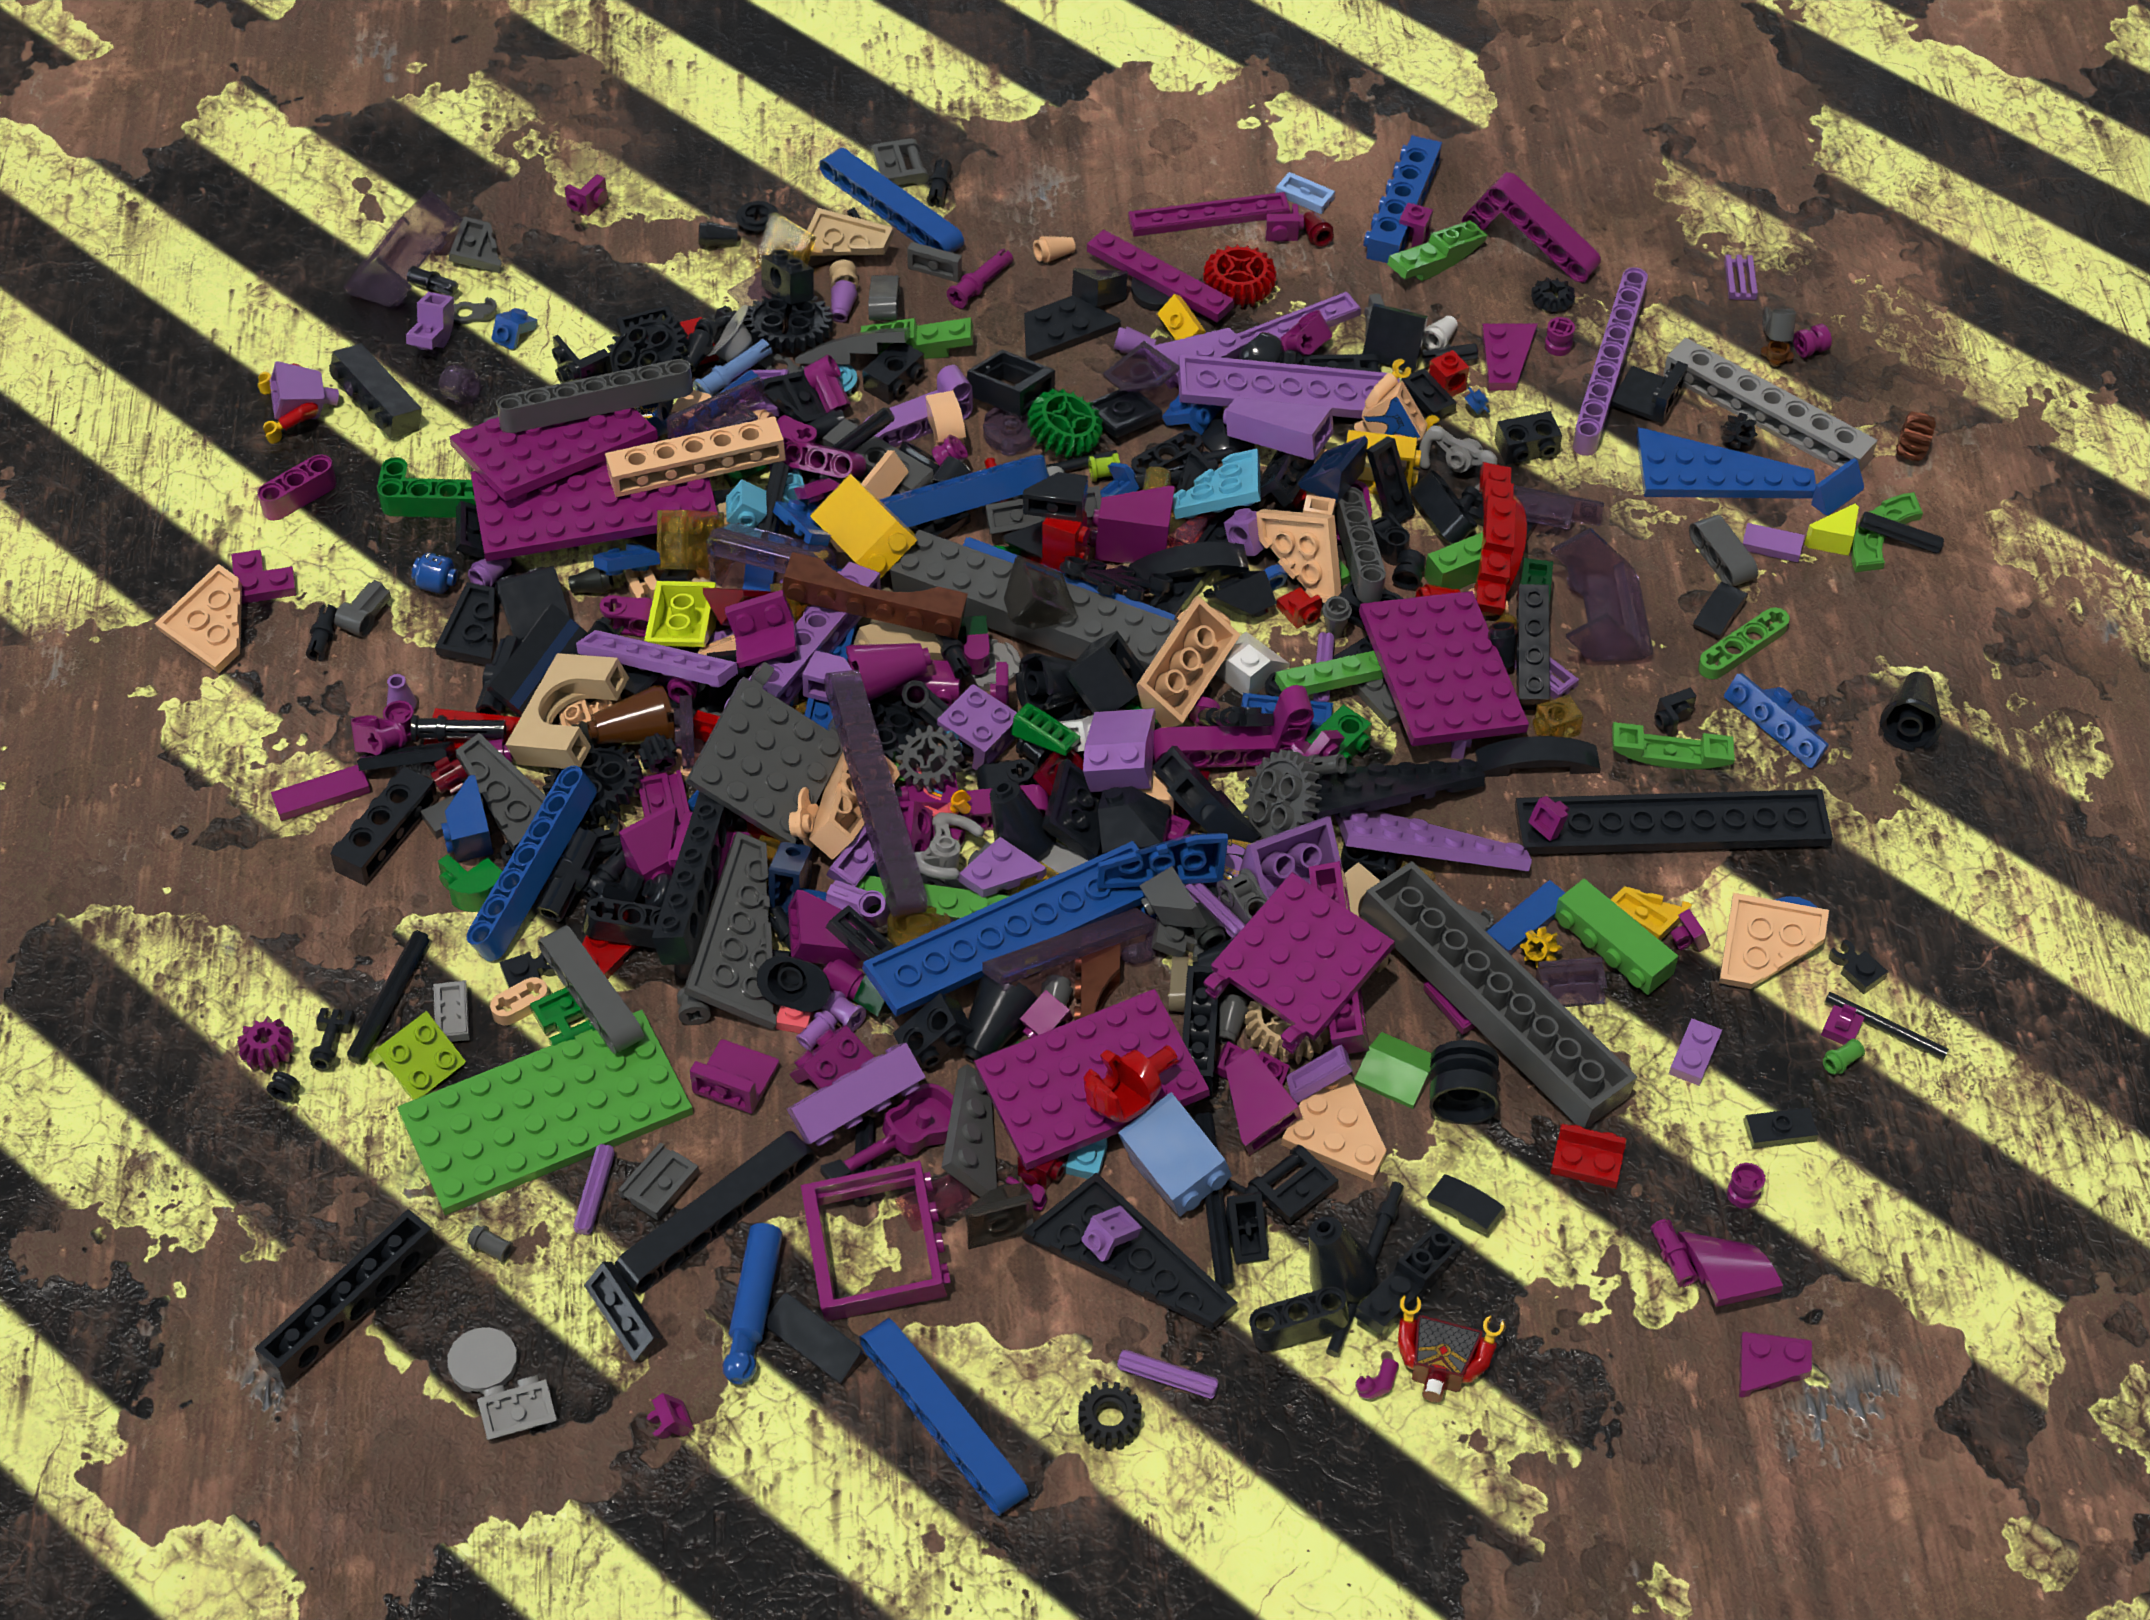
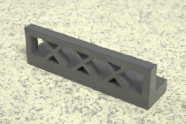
M1099 486L1088 488L1085 511L1087 517H1092L1094 509H1100L1101 505ZM1023 499L982 506L983 515L986 514L989 534L1022 529L1041 522L1046 518L1024 515Z

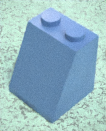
M1171 1092L1118 1132L1133 1166L1179 1217L1185 1212L1195 1209L1202 1199L1214 1190L1222 1188L1227 1180L1232 1177L1224 1157Z

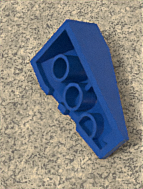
M1188 834L1098 862L1097 889L1139 887V885L1172 866L1183 884L1219 882L1223 880L1228 834Z

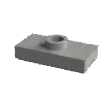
M466 980L433 984L435 1022L451 1042L470 1040Z

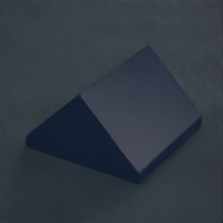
M1362 436L1325 451L1299 481L1298 485L1300 488L1321 497L1336 499L1335 503H1338L1364 472L1368 446L1367 437Z

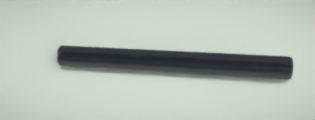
M1209 1112L1198 1113L1195 1116V1122L1217 1148L1213 1115ZM1220 1188L1205 1197L1215 1282L1224 1290H1231L1234 1287V1275L1223 1190Z

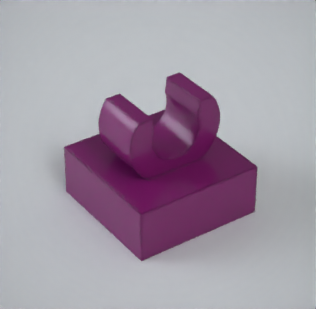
M1546 795L1538 799L1528 823L1551 841L1558 838L1569 815L1567 813L1569 808L1561 801L1555 803Z
M1690 909L1679 914L1682 926L1670 932L1680 951L1686 949L1692 942L1699 952L1709 947L1710 943L1706 932Z
M1844 1004L1843 1008L1834 1005L1823 1027L1821 1036L1845 1045L1849 1040L1856 1039L1865 1017L1856 1014V1008Z
M661 1393L652 1400L656 1410L648 1414L647 1420L655 1424L661 1422V1426L653 1432L655 1437L665 1439L671 1433L684 1437L694 1430L682 1400L665 1393Z

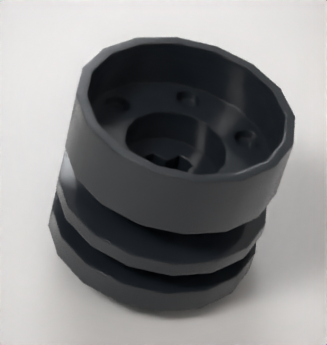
M1473 1040L1449 1041L1435 1048L1430 1057L1431 1084L1429 1108L1433 1115L1453 1124L1469 1125L1491 1119L1498 1112L1499 1085L1497 1083L1499 1078V1056L1493 1048Z

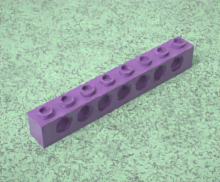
M850 561L841 571H838L843 577L858 584L881 590L880 573ZM815 605L808 606L803 616L795 624L797 651L792 652L786 657H776L758 664L757 667L760 668L762 663L766 662L775 668L762 689L789 705L803 688L802 674L815 650L832 654L862 616Z

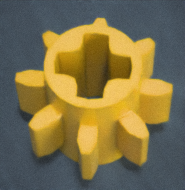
M1545 926L1538 928L1537 934L1533 930L1525 933L1529 940L1519 946L1525 951V961L1529 959L1535 961L1537 968L1543 966L1545 960L1549 964L1557 961L1553 954L1562 949V946L1557 945L1555 939L1558 936L1557 933L1552 935L1546 933ZM1540 942H1542L1544 945V947L1541 949L1542 952H1540L1538 949V947L1540 946Z

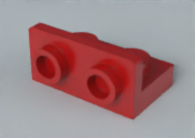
M1561 1124L1550 1174L1616 1189L1627 1139L1610 1132L1602 1133L1585 1129L1579 1125Z

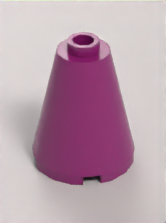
M920 643L846 646L849 665L862 683L863 704H867L927 673V666L932 665L928 647L922 649Z

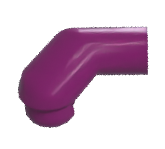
M1385 1358L1382 1360L1378 1376L1372 1378L1368 1375L1366 1379L1364 1376L1359 1377L1355 1384L1359 1396L1371 1400L1389 1393L1399 1367L1398 1362Z

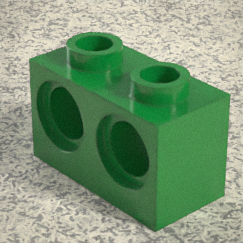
M1343 704L1305 741L1312 745L1321 731L1338 730L1345 737L1339 746L1340 751L1338 754H1343L1347 765H1350L1352 759L1359 752L1363 753L1371 744L1372 723Z

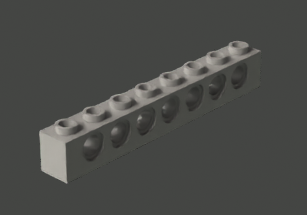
M1685 337L1667 355L1663 376H1665L1667 370H1673L1677 361L1688 364L1684 382L1685 388L1737 416L1739 412L1748 414L1747 420H1755L1757 422L1755 425L1833 468L1839 469L1845 463L1855 458L1858 460L1860 471H1862L1873 459L1877 439Z

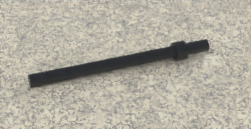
M1399 1182L1391 1183L1385 1201L1380 1203L1376 1212L1377 1222L1366 1247V1250L1375 1262L1390 1224L1395 1222L1399 1212L1397 1205L1404 1190V1186ZM1360 1301L1348 1305L1349 1322L1343 1329L1333 1332L1326 1350L1329 1356L1339 1357L1354 1319L1356 1307Z

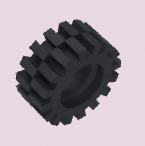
M1102 1382V1389L1099 1390L1097 1385L1091 1387V1394L1086 1391L1083 1394V1401L1080 1400L1078 1411L1079 1431L1081 1435L1084 1434V1440L1088 1444L1093 1440L1094 1448L1098 1450L1101 1444H1104L1105 1451L1110 1452L1112 1445H1116L1117 1450L1123 1449L1124 1442L1128 1446L1132 1444L1133 1436H1138L1141 1427L1142 1408L1141 1403H1138L1136 1393L1131 1395V1389L1125 1386L1123 1391L1120 1390V1383L1114 1382L1113 1388L1108 1387V1382ZM1112 1407L1122 1412L1123 1420L1117 1425L1107 1426L1101 1424L1097 1420L1096 1415L1100 1409Z

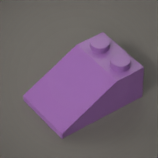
M1155 708L1094 712L1085 743L1083 773L1090 792L1108 790L1113 787L1133 786L1137 789L1151 788Z

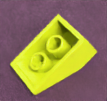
M657 581L644 641L663 646L705 647L715 630L717 617L703 595V588H716V582Z

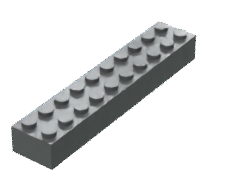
M918 530L915 534L917 542L890 569L893 592H915L943 587L968 593L964 617L986 615L988 628L1076 660L1093 641L1118 631L1143 668L1147 670L1178 623Z
M1413 861L1366 890L1360 914L1374 928L1394 940L1395 948L1576 1125L1587 1129L1629 1098L1637 1076Z

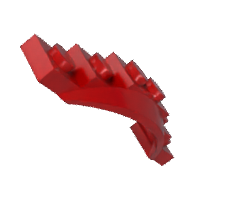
M1483 462L1480 468L1479 492L1483 494L1484 503L1483 539L1477 582L1474 586V596L1482 612L1502 615L1505 610L1506 595L1522 561L1527 536V519L1521 501L1513 494L1514 484L1511 483V467Z

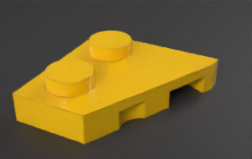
M1626 886L1610 899L1660 941L1680 923L1678 915L1687 909L1691 910L1692 904L1682 901L1681 906L1663 902L1664 896L1643 893L1638 889Z

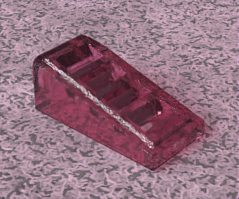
M1216 512L1199 514L1178 527L1168 536V548L1196 543L1216 517Z

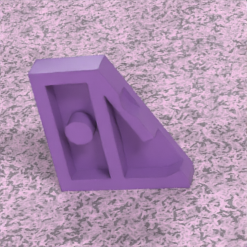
M999 837L959 873V882L981 897H987L996 894L999 890L1020 886L1021 880L1036 876L1037 880L1046 876V867Z

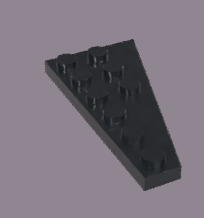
M1098 1173L1093 1174L1022 1231V1239L1212 1330L1237 1309L1238 1302ZM1121 1206L1142 1229L1137 1238L1115 1246L1109 1259L1102 1262L1082 1242V1237L1092 1216Z

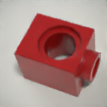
M1454 350L1430 360L1429 373L1451 397L1466 391L1469 366Z

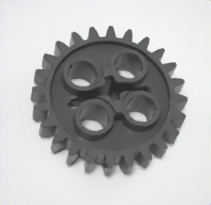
M1281 749L1279 753L1271 752L1270 758L1264 757L1263 767L1255 766L1257 775L1256 777H1249L1252 786L1245 788L1249 798L1243 800V804L1248 805V809L1243 812V815L1249 817V822L1262 835L1257 841L1314 821L1312 815L1320 812L1315 807V803L1322 800L1321 797L1316 796V792L1322 788V785L1315 783L1320 775L1319 773L1312 772L1315 764L1308 762L1309 757L1303 756L1299 752Z

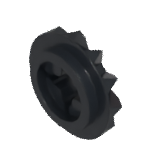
M752 201L738 209L736 221L738 227L744 228L746 233L754 231L756 235L760 231L768 233L769 228H776L777 221H779V212L774 205L768 202ZM757 214L761 217L760 221H755Z
M1546 277L1544 281H1537L1535 287H1532L1531 298L1534 304L1543 310L1550 312L1564 311L1574 303V288L1569 286L1568 281L1560 282L1558 277L1555 280ZM1549 291H1553L1555 294H1558V297L1556 298V295Z

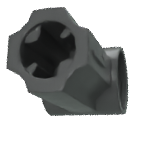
M373 580L372 583L369 582L351 603L344 602L339 606L334 618L335 625L358 636H367L373 628L375 616L391 599L390 591L378 581Z

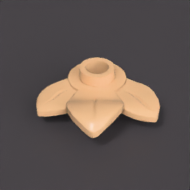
M803 787L798 795V809L789 815V830L792 837H799V839L803 840L804 845L813 848L814 844L809 838L813 831L819 806L811 804L809 790L807 787Z

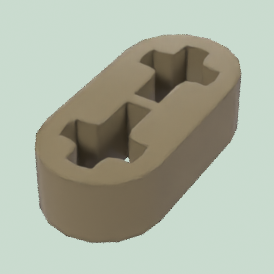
M1172 956L1168 1011H1185L1189 957Z

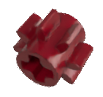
M446 756L434 763L437 770L430 773L441 793L449 790L454 795L458 793L463 785L462 782L468 778V775L458 759L450 762Z

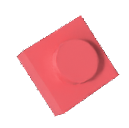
M781 1005L776 1018V1029L800 1034L812 1022L815 1011L805 1012Z

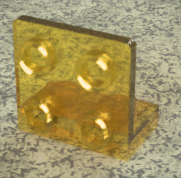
M657 510V552H660V564H657V569L723 570L724 513L693 510Z

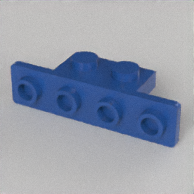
M1743 673L1736 674L1724 697L1809 768L1816 767L1829 744L1816 734L1822 723L1814 717V712L1808 707L1799 705L1792 699V694L1784 688L1776 687L1762 690Z

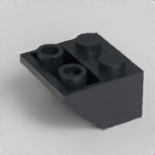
M1115 631L1093 641L1064 674L1094 714V712L1116 711L1137 696L1138 690L1136 685L1146 670L1119 632Z

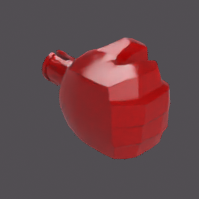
M1166 1045L1148 1058L1138 1050H1132L1120 1057L1106 1049L1100 1055L1107 1068L1106 1077L1102 1080L1100 1075L1092 1069H1089L1083 1077L1087 1104L1100 1115L1115 1122L1126 1123L1146 1111L1156 1100L1161 1091L1159 1075L1178 1064L1179 1060L1177 1059L1176 1052L1173 1048Z

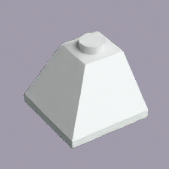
M1245 632L1238 638L1215 675L1242 695L1243 693L1257 694L1265 687V682L1272 673L1288 669L1290 663L1251 634Z

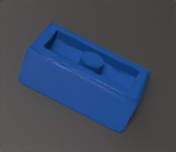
M1855 458L1851 459L1819 482L1815 487L1811 505L1828 516L1863 491L1864 482L1858 460Z

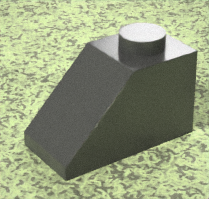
M1173 866L1139 885L1146 896L1141 899L1149 916L1156 913L1162 924L1193 928L1207 926L1200 910Z

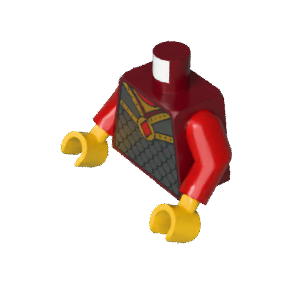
M1405 1295L1400 1299V1308L1404 1312V1318H1400L1398 1349L1405 1366L1412 1369V1380L1424 1384L1422 1396L1426 1400L1440 1402L1443 1399L1445 1390L1459 1392L1464 1383H1472L1488 1369L1497 1346L1495 1342L1496 1336H1500L1505 1331L1506 1325L1504 1321L1501 1322L1499 1331L1493 1333L1489 1329V1322L1492 1316L1487 1317L1483 1323L1486 1335L1482 1337L1483 1331L1422 1315H1418L1417 1320H1415L1414 1314L1421 1307L1419 1297L1416 1299L1417 1306L1412 1311H1408L1404 1307Z

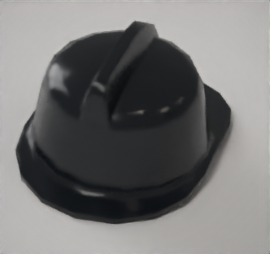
M774 956L767 959L759 967L757 986L761 994L768 1001L805 1012L819 1010L828 1002L830 983L820 967L796 956Z

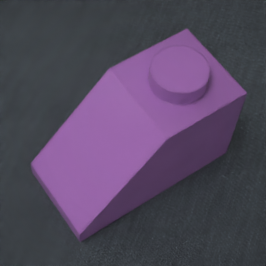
M815 650L802 674L803 696L861 710L863 707L862 683L846 659Z

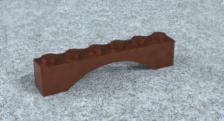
M792 552L782 586L786 599L954 639L958 638L968 593L943 587L915 592H890L873 589L843 577L820 558Z
M1082 941V953H1075V972H1081V980H1075V999H1081V1006H1074V1021L1100 1011L1108 997L1120 986V941Z

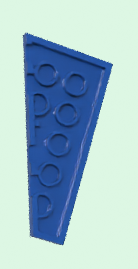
M1637 428L1636 438L1644 497L1813 498L1816 480L1814 470L1649 429Z

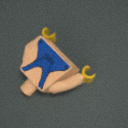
M1397 359L1392 364L1393 372L1387 373L1374 386L1366 398L1365 407L1362 412L1363 420L1354 424V430L1417 438L1416 445L1421 443L1427 430L1433 424L1439 422L1440 419L1435 415H1430L1424 419L1404 382H1398L1397 380L1399 377H1408L1411 374V368L1407 367L1403 372L1399 373V366L1404 363V360Z

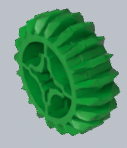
M1052 388L1048 393L1043 392L1042 395L1033 401L1027 414V428L1031 430L1030 437L1037 439V445L1045 446V452L1049 450L1055 452L1056 457L1059 454L1064 455L1066 459L1071 456L1074 458H1079L1081 455L1087 456L1097 446L1102 435L1103 419L1098 417L1099 410L1093 409V402L1087 403L1084 401V396L1078 397L1074 391L1069 394L1063 388L1059 392Z

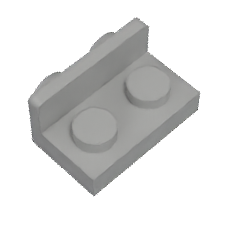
M538 1375L518 1380L517 1388L505 1391L504 1386L499 1385L483 1390L484 1397L477 1398L487 1440L557 1421L546 1379L539 1381Z

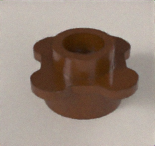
M1771 340L1768 343V347L1764 346L1761 348V355L1766 356L1772 366H1780L1783 362L1792 361L1794 358V353L1790 352V345L1786 341Z

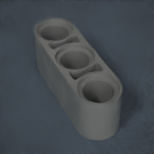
M899 275L871 276L868 301L869 320H897L900 296Z
M1720 515L1690 524L1689 533L1693 544L1722 582L1734 587L1757 578L1758 567L1754 558Z

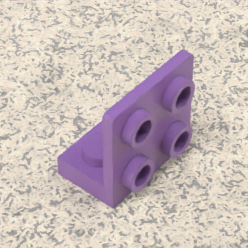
M974 684L937 719L938 726L943 727L946 731L955 732L959 736L958 739L973 748L972 768L975 770L984 764L993 763L1017 738L1012 735L1013 718L1017 712Z

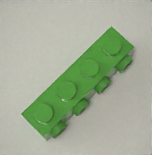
M1585 878L1558 898L1554 917L1560 925L1572 931L1581 939L1586 947L1592 948L1604 958L1609 966L1616 968L1626 976L1633 986L1640 988L1649 995L1674 974L1678 955Z

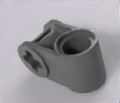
M1764 307L1762 329L1769 339L1793 341L1796 311L1793 308L1772 310L1770 307Z
M1247 868L1240 870L1238 876L1228 881L1223 879L1217 882V891L1221 900L1245 925L1252 918L1249 910L1257 912L1268 900L1259 887L1255 876Z

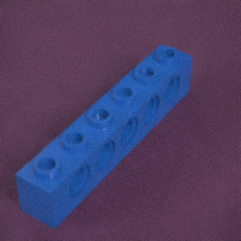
M1411 135L1408 145H1403L1400 153L1401 162L1396 161L1393 170L1394 178H1389L1385 191L1387 195L1381 197L1378 207L1379 214L1374 213L1372 231H1367L1364 238L1363 246L1367 247L1366 259L1387 263L1390 255L1404 251L1411 227L1400 224V217L1407 203L1423 205L1440 163L1442 142Z

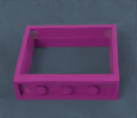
M920 1160L801 1185L820 1306L826 1322L947 1297L945 1284L951 1283L947 1263L941 1264L939 1253L945 1252L942 1233H935L933 1225L934 1222L939 1221L936 1202H929L928 1192L934 1191L931 1174L930 1172H923ZM915 1186L932 1279L836 1299L820 1205Z

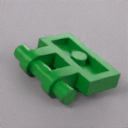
M566 987L530 1003L531 1012L544 1034L555 1029L559 1032V1034L548 1038L550 1045L555 1046L564 1041L575 1040V1036L591 1029L593 1031L596 1030ZM581 1017L585 1019V1022L572 1028L568 1025V1023Z

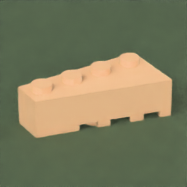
M857 731L846 740L847 744L826 783L813 825V831L809 838L813 844L832 860L854 840L900 776L897 766Z

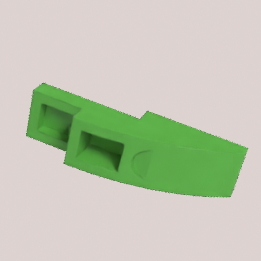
M1467 221L1431 233L1428 243L1390 255L1387 265L1404 279L1416 276L1420 281H1424L1447 270L1467 257L1487 239L1488 235L1478 228L1475 223Z
M971 317L918 326L915 318L861 326V332L910 327V339L905 343L924 353V359L949 357V348L973 345L974 325ZM882 343L883 349L877 354L880 355L893 343Z

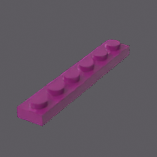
M1104 229L1087 243L1088 253L1121 271H1128V274L1169 297H1172L1173 294L1181 296L1188 307L1217 323L1234 308V299Z

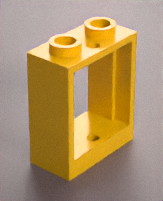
M1348 430L1347 442L1366 436L1368 439L1367 449L1387 436L1394 438L1400 459L1407 461L1406 472L1404 473L1409 491L1417 483L1419 470L1413 469V467H1419L1421 450H1416L1417 438ZM1364 467V472L1357 480L1367 485L1369 493L1378 494L1371 467Z

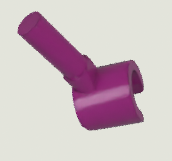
M1011 1176L1006 1179L1008 1185L1027 1195L1024 1201L1027 1207L1034 1211H1041L1047 1199L1044 1188L1041 1185L1034 1184L1030 1187Z

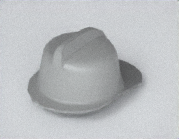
M743 305L734 314L717 344L708 354V357L716 354L724 361L730 362L752 347L751 334L743 324V320L748 312V305Z

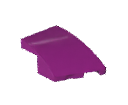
M1678 1232V1238L1682 1243H1685L1688 1249L1687 1255L1690 1262H1693L1701 1283L1707 1284L1716 1307L1781 1292L1783 1284L1774 1266L1758 1247L1752 1244L1689 1232Z

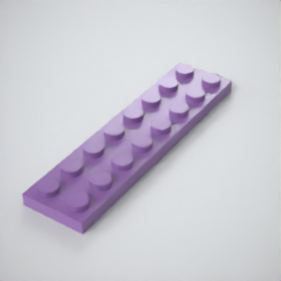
M1179 354L1177 361L1180 402L1229 406L1237 397L1332 407V416L1362 418L1366 398L1374 386L1387 374L1383 372Z

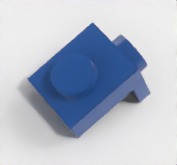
M518 308L496 314L491 339L509 349H516L519 335L536 330L537 319L528 316L527 311Z
M1114 462L1108 465L1114 480L1100 490L1101 499L1102 497L1135 492L1139 489L1135 480V473L1127 464Z

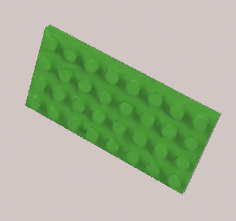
M643 1010L632 1014L642 1028L644 1039L616 1054L612 1053L598 1032L591 1029L575 1036V1040H568L555 1046H548L397 1106L401 1120L445 1216L593 1156L599 1144L615 1147L693 1115V1108Z

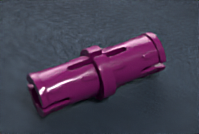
M1661 1219L1651 1226V1231L1662 1250L1661 1257L1671 1268L1678 1286L1687 1287L1694 1284L1699 1277L1687 1255L1688 1249L1685 1243H1682L1678 1238L1671 1220Z

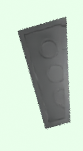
M478 733L456 749V757L468 776H476L481 799L514 852L546 795L486 738Z
M966 1064L958 1069L941 1168L984 1201L990 1203L998 1198L992 1101L978 1072L969 1064Z

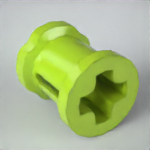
M1113 453L1111 457L1103 458L1089 456L1088 465L1092 482L1097 481L1098 478L1112 476L1108 465L1112 462L1120 463L1118 453Z

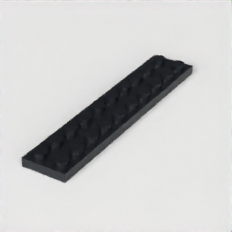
M1822 789L1549 797L1555 803L1561 801L1569 808L1567 812L1569 815L1558 838L1551 841L1528 823L1538 799L1542 797L1516 798L1515 800L1520 845L1529 854L1831 846L1833 840Z

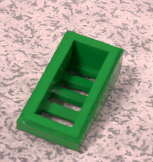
M1027 703L1013 718V736L1066 756L1080 742V735L1032 704Z

